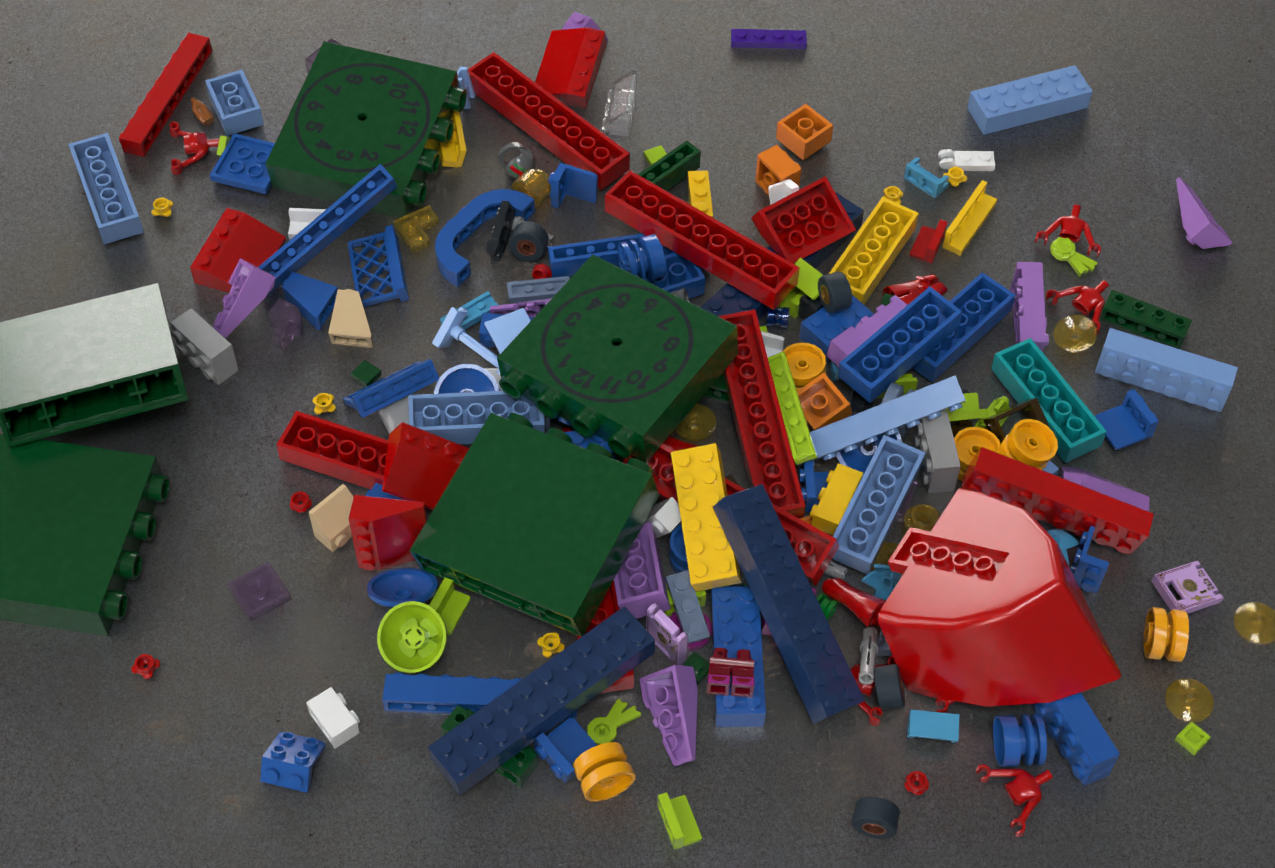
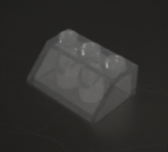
M631 71L615 81L612 90L608 91V102L610 103L605 106V116L607 118H603L602 130H605V135L610 139L629 141L636 103L637 71Z

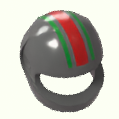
M512 142L502 147L498 152L499 164L506 169V172L511 177L519 180L526 179L534 172L536 167L535 156L524 144ZM518 149L521 152L519 156L511 161H503V157L507 152Z

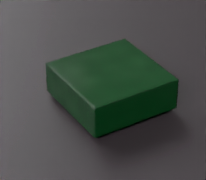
M366 360L351 372V378L365 387L371 385L382 375L379 368Z

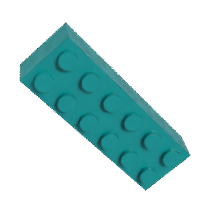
M1031 338L995 353L991 370L1017 403L1037 397L1049 428L1054 432L1058 441L1057 454L1065 463L1102 446L1107 431Z

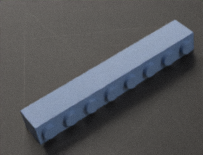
M956 375L810 432L818 457L812 459L813 466L816 465L815 461L821 458L827 461L837 457L835 453L839 451L851 452L857 449V444L865 442L866 445L878 441L877 437L886 434L889 437L899 433L898 428L906 425L908 429L920 424L919 420L928 417L929 420L942 416L941 412L947 409L953 412L963 408L962 404L966 400ZM803 463L798 464V465H796V466H797V467H801V466L803 467Z

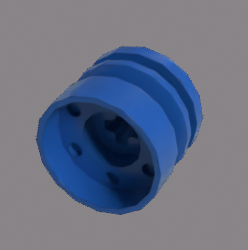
M655 234L640 237L638 245L634 240H629L628 244L626 242L618 244V257L621 269L645 280L646 275L650 280L666 276L667 267L664 252Z
M1021 714L1019 724L1014 715H999L995 717L993 723V745L995 757L1000 767L1018 766L1020 758H1022L1026 766H1031L1032 763L1044 765L1047 756V736L1040 714H1031L1030 717L1028 714Z

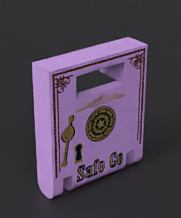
M1194 561L1153 576L1151 582L1170 610H1185L1189 614L1216 605L1224 599L1221 594H1217L1219 590L1204 568H1200L1201 564L1199 561ZM1170 583L1182 600L1177 601L1168 588Z
M656 603L652 604L647 609L646 630L655 639V646L674 665H682L686 661L688 635L685 632L678 635L680 628L661 609L659 610V606Z

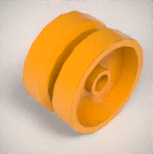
M795 343L783 350L786 354L797 391L822 373L826 374V356L817 346L809 343Z
M1024 419L1016 423L1009 434L1003 439L999 447V454L1043 470L1047 463L1055 456L1058 450V441L1054 432L1047 425L1038 420Z
M968 427L957 433L954 441L961 466L957 479L963 482L967 466L981 447L999 453L1001 444L994 433L980 427Z
M1149 608L1143 633L1144 656L1146 659L1160 660L1164 655L1167 661L1182 662L1187 651L1189 639L1187 612L1185 610L1173 609L1167 615L1164 608Z
M609 742L597 745L583 752L574 761V773L577 780L581 782L582 792L588 801L598 802L610 799L624 792L634 783L636 775L631 764L626 762L627 755L621 744Z

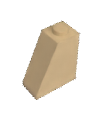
M338 289L328 332L331 344L373 348L374 343L359 291Z

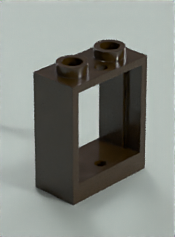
M1037 397L1026 399L984 419L985 429L994 433L999 439L1000 444L1005 436L999 420L1020 410L1023 411L1026 419L1038 420L1048 427L1049 425Z

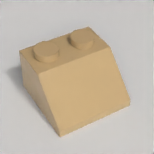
M344 484L309 511L314 536L332 552L337 548L343 547L348 539L352 537L348 518L354 497Z

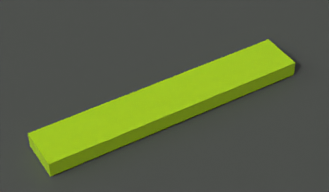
M783 351L768 357L791 452L796 465L818 457L786 354Z

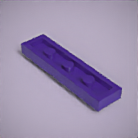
M731 29V47L806 49L807 35L806 30Z

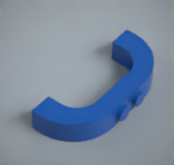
M493 190L477 196L468 205L461 208L459 213L441 229L436 239V260L441 275L448 282L459 287L471 275L470 261L455 252L457 248L485 221L497 217V210L500 208L502 201H509L516 209L515 216H521L524 218V221H527L535 213V200L532 197L515 190Z

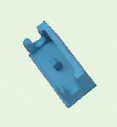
M914 158L910 163L906 164L904 179L936 198L949 186V182H947L949 177L945 175L939 179L921 167L918 163L921 160L920 158Z
M910 710L908 714L907 738L919 737L948 740L956 743L959 738L960 714Z

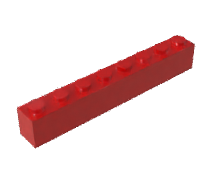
M188 32L181 41L177 51L173 53L171 60L165 65L159 78L155 80L154 86L147 92L142 104L138 106L133 118H130L127 127L121 132L119 142L123 152L141 157L147 155L213 52L209 37Z

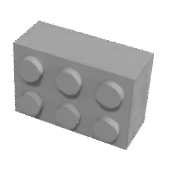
M192 308L170 322L173 329L172 336L177 342V351L182 356L186 355L195 368L199 367L208 380H213L219 385L239 371L232 344Z
M947 411L941 412L942 416L933 420H929L928 417L919 420L920 424L916 426V435H913L914 448L925 452L921 481L923 485H926L927 493L954 491L961 467Z

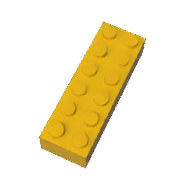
M882 197L829 274L838 271L842 272L850 284L852 295L865 305L915 231L919 213Z
M717 444L671 452L692 587L697 592L742 583L739 563L713 509L716 503L725 496H728L721 452Z

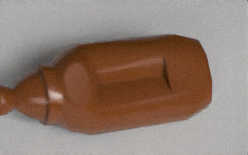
M192 97L191 106L195 116L203 125L212 124L214 116L203 102Z

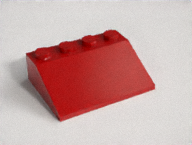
M587 27L552 30L535 83L563 104L587 109L607 44L605 31Z
M826 176L759 210L751 217L763 239L779 256L793 264L799 258L803 259L856 230Z
M226 208L190 266L194 283L229 293L232 285L228 283L240 258L259 267L283 246L286 237L247 213Z
M401 422L389 434L382 491L407 501L424 502L426 508L434 510L470 448Z
M354 495L348 519L358 567L368 571L374 569L384 570L414 561L415 559L409 550L427 522L425 503Z

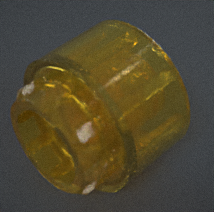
M528 169L513 182L511 189L532 197L535 200L536 209L549 197L551 184H549V176L544 171Z
M917 504L910 507L904 515L901 528L902 537L905 536L910 527L931 532L941 516L940 512L927 504Z

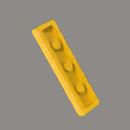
M453 111L451 118L454 122L452 138L449 143L441 142L439 146L441 163L444 167H462L467 151L460 113Z
M983 180L980 182L945 233L942 248L961 256L997 203L996 198L985 194L988 182Z

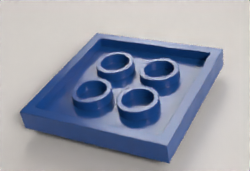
M234 133L210 173V180L267 194L272 183L265 163L275 143Z

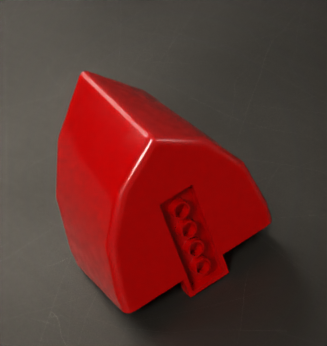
M960 488L956 491L931 532L910 527L888 560L891 571L903 575L882 606L878 615V622L893 658L899 666L900 674L908 691L928 697L990 707L1050 703L1120 679L1121 671L1058 543L1027 510L982 492Z

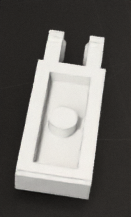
M942 149L938 153L941 159L939 165L944 170H949L951 167H959L963 171L995 170L993 151H953L951 149Z

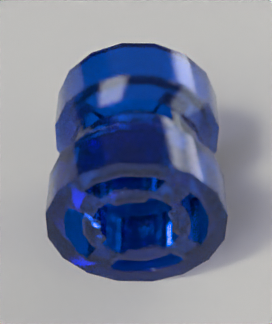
M768 307L766 326L773 327L774 325H779L781 328H787L790 307L775 308L774 310Z

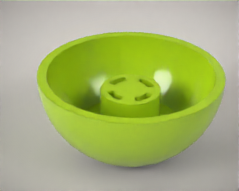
M416 601L400 603L390 609L380 622L377 633L378 648L384 660L394 669L406 673L424 671L432 667L445 651L447 645L446 625L440 614L427 604Z

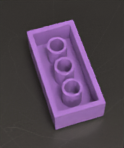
M651 522L645 523L642 526L614 578L619 608L621 609L625 606L635 618L647 616V609L654 603L659 606V610H670L658 540Z

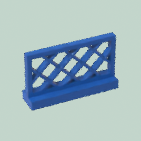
M393 225L386 226V232L347 242L355 291H359L363 307L400 298L401 302L409 300L399 239ZM384 240L380 248L373 246L377 241ZM364 246L365 248L359 254L354 251V247ZM370 249L376 252L371 259L365 256ZM381 254L387 257L382 264L376 261ZM361 260L368 262L363 269L357 267ZM372 265L379 267L374 274L367 272ZM384 270L390 272L386 279L379 277ZM364 275L370 278L365 285L359 283ZM375 280L382 283L377 290L370 288ZM386 286L393 288L391 293H381ZM366 291L373 294L369 299L362 300V296Z
M431 359L423 362L417 361L342 399L345 405L357 409L360 417L363 418L438 381L439 376Z

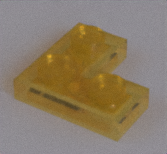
M428 205L394 220L393 224L412 253L431 245L430 239L424 230L439 224V218Z

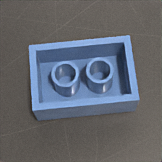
M243 69L205 80L209 99L226 136L264 125L261 108Z

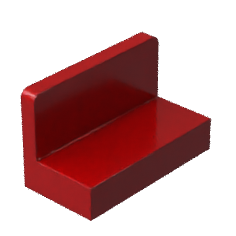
M940 219L936 229L922 226L910 251V257L932 264L945 236L948 222Z

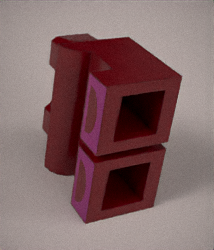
M716 647L713 657H710L706 694L728 696L731 676V696L753 697L754 660L751 659L750 650H737L736 659L727 658V649Z

